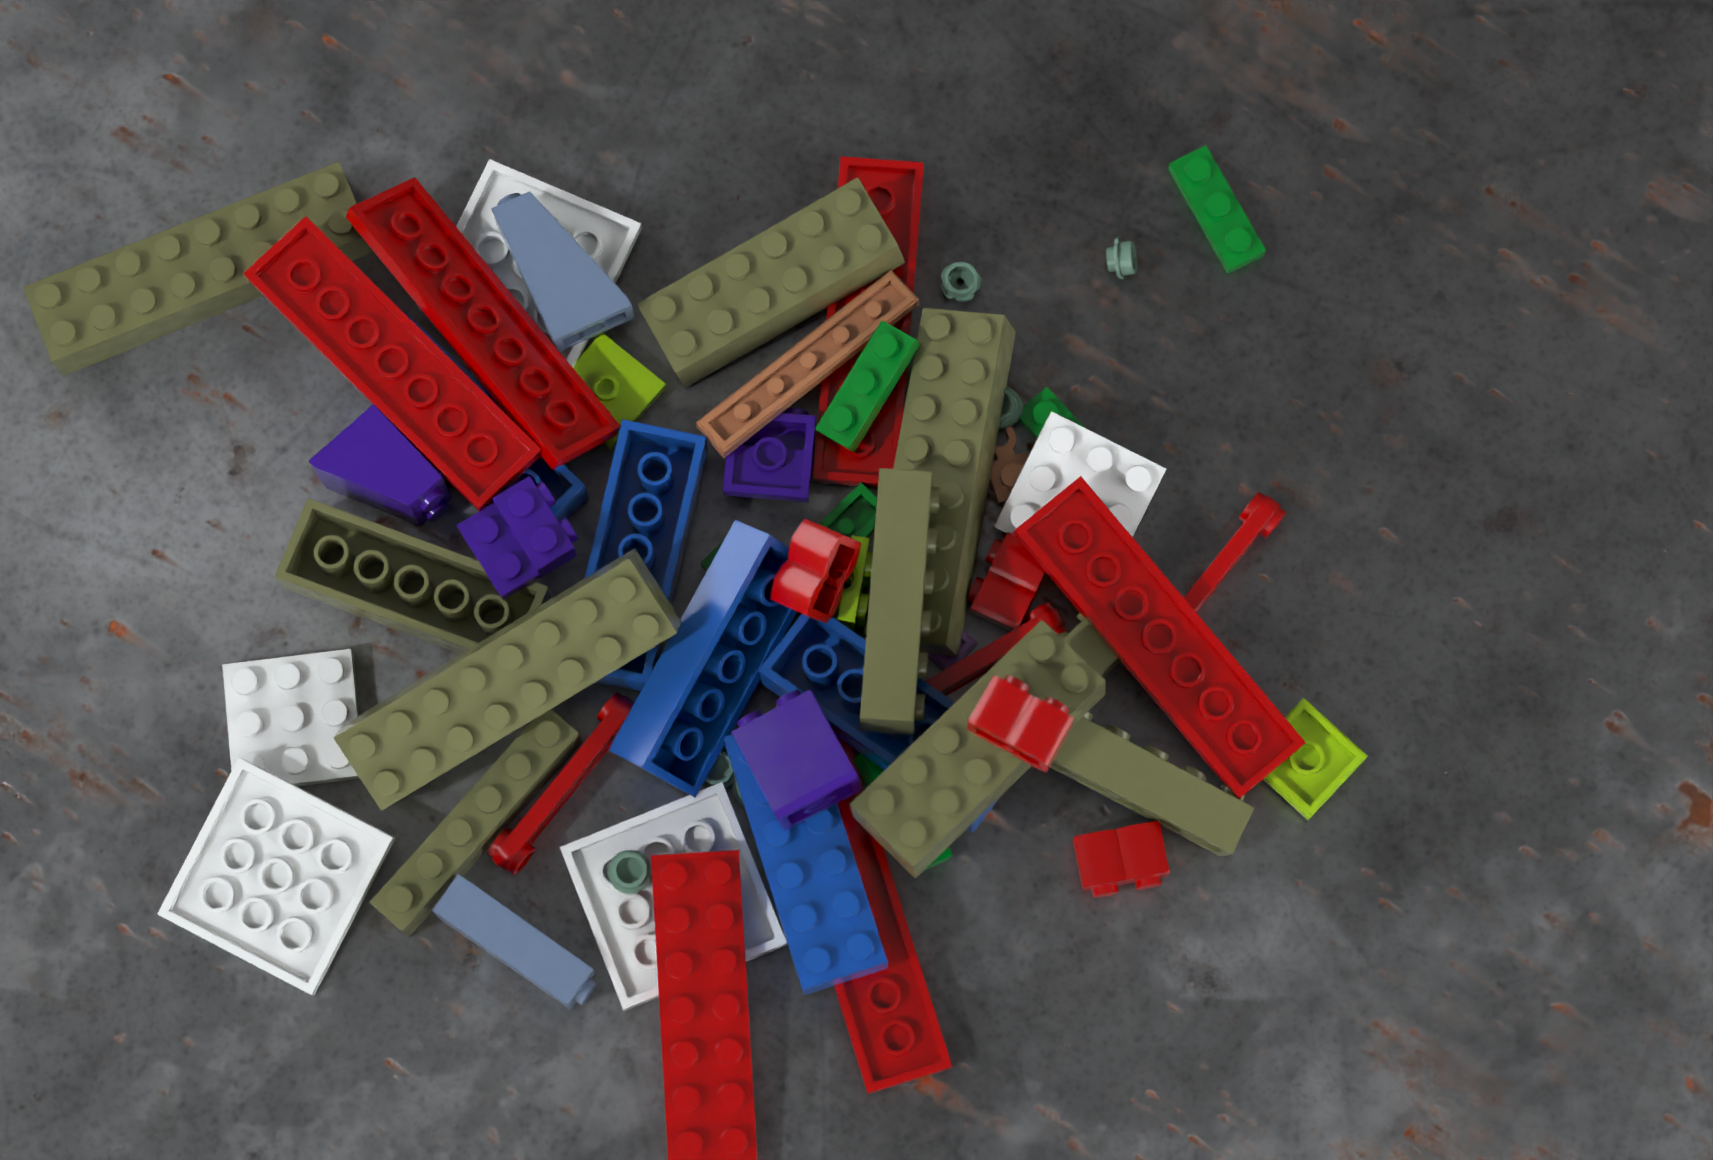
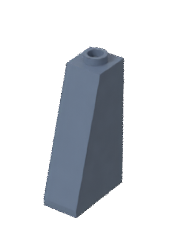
M530 191L522 195L520 193L507 195L498 202V206L491 208L500 233L547 332L559 352L634 319L629 298Z
M460 874L456 876L432 910L445 924L571 1010L576 1002L583 1005L597 985L592 980L596 975L592 967Z

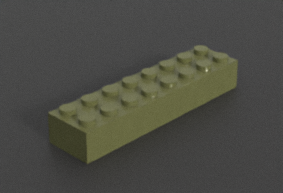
M338 161L23 286L51 362L62 376H65L263 297L245 278L243 273L305 216L351 261L374 251L346 218L349 207L357 204L342 166Z
M923 308L917 338L921 345L913 359L893 469L932 471V487H940L939 513H930L929 521L930 528H937L936 554H927L926 569H934L933 595H924L923 610H931L930 637L921 636L920 652H928V654L951 657L959 656L968 605V593L971 588L1000 425L999 417L1002 413L1005 397L1004 388L1006 389L1016 335L1015 329L1006 316L1001 314ZM868 609L863 631L864 637L867 635Z
M634 548L344 724L334 736V740L382 811L675 635L682 621Z

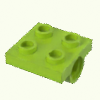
M852 535V539L861 542L860 553L852 573L844 582L849 584L850 587L843 590L841 600L833 615L838 616L840 623L857 634V628L864 629L869 594L864 593V588L870 587L873 552L870 551V538Z

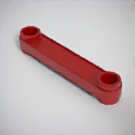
M1260 491L1254 496L1239 516V519L1244 522L1243 525L1185 595L1184 599L1196 613L1257 537L1261 535L1267 539L1287 512L1280 508L1281 505L1270 496H1265Z
M1051 602L1042 604L1024 616L1022 620L1023 625L925 680V682L947 696L986 674L1041 620L1058 635L1068 631L1065 626L1066 622Z
M617 692L605 703L597 716V720L601 723L514 830L509 827L505 828L493 841L487 851V855L492 858L493 863L505 872H510L513 876H516L527 865L536 851L532 844L608 752L633 707L634 701Z

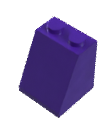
M374 404L308 461L321 483L327 489L420 527L427 520L434 522L447 511L449 507L448 502L452 499L442 476Z
M800 689L785 694L776 701L778 707L765 714L757 710L744 716L737 722L739 728L731 731L784 831L863 789L853 766L811 690L802 694Z

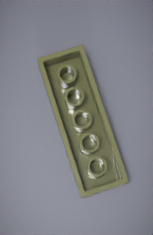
M857 177L642 300L637 305L684 387L687 388L883 276L890 270L904 264L905 261L897 242Z
M307 498L274 576L284 589L459 654L553 598L548 586L533 582L507 599L502 600L478 560Z
M1043 620L1025 635L850 803L853 817L914 878L918 877L1031 767V765L1018 759L1008 751L988 743L967 730V721L993 676L1002 679L1006 675L1013 676L1029 686L1030 690L1028 693L1033 697L1043 701L1046 697H1051L1062 702L1070 709L1068 715L1074 718L1073 725L1105 695L1106 680Z

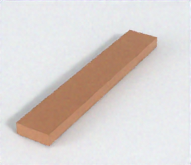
M890 270L698 420L696 428L703 436H706L709 443L725 458L864 349L881 320L893 326L919 305V299Z

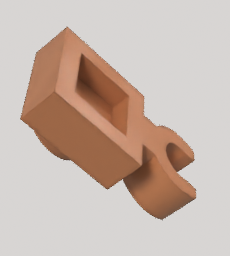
M1011 426L1006 427L1005 430L1008 442L1003 446L996 445L994 457L996 461H993L990 475V483L998 507L1005 504L1028 458L1027 452L1015 455L1014 449L1017 438Z

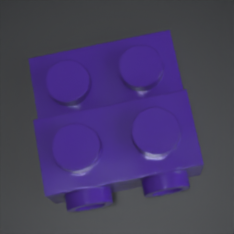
M787 408L726 456L723 495L809 502L816 416L808 415V411L803 409Z
M530 476L492 498L493 504L457 525L502 600L507 599L577 556L572 544L579 540L566 517L557 521L550 507L556 504L553 496L544 482L535 485Z

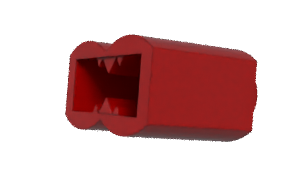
M804 519L791 538L788 560L775 575L771 600L808 617L827 623L839 605L843 584L857 563L861 542Z
M1007 532L1003 541L997 538L994 540L985 559V562L992 565L985 579L976 577L968 593V601L973 602L970 613L1011 632L1023 624L1022 620L1028 614L1047 573L1019 539Z
M1006 675L1004 679L993 676L967 721V730L988 743L1008 751L1025 763L1047 772L1073 727L1074 718L1068 715L1070 709L1062 702L1051 697H1046L1044 701L1033 697L1028 693L1030 690L1029 686L1013 676Z
M1159 821L1140 823L1073 837L1072 842L1082 892L1092 891L1093 898L1118 894V886L1135 883L1136 890L1158 887L1162 885L1161 878L1168 877L1170 873Z

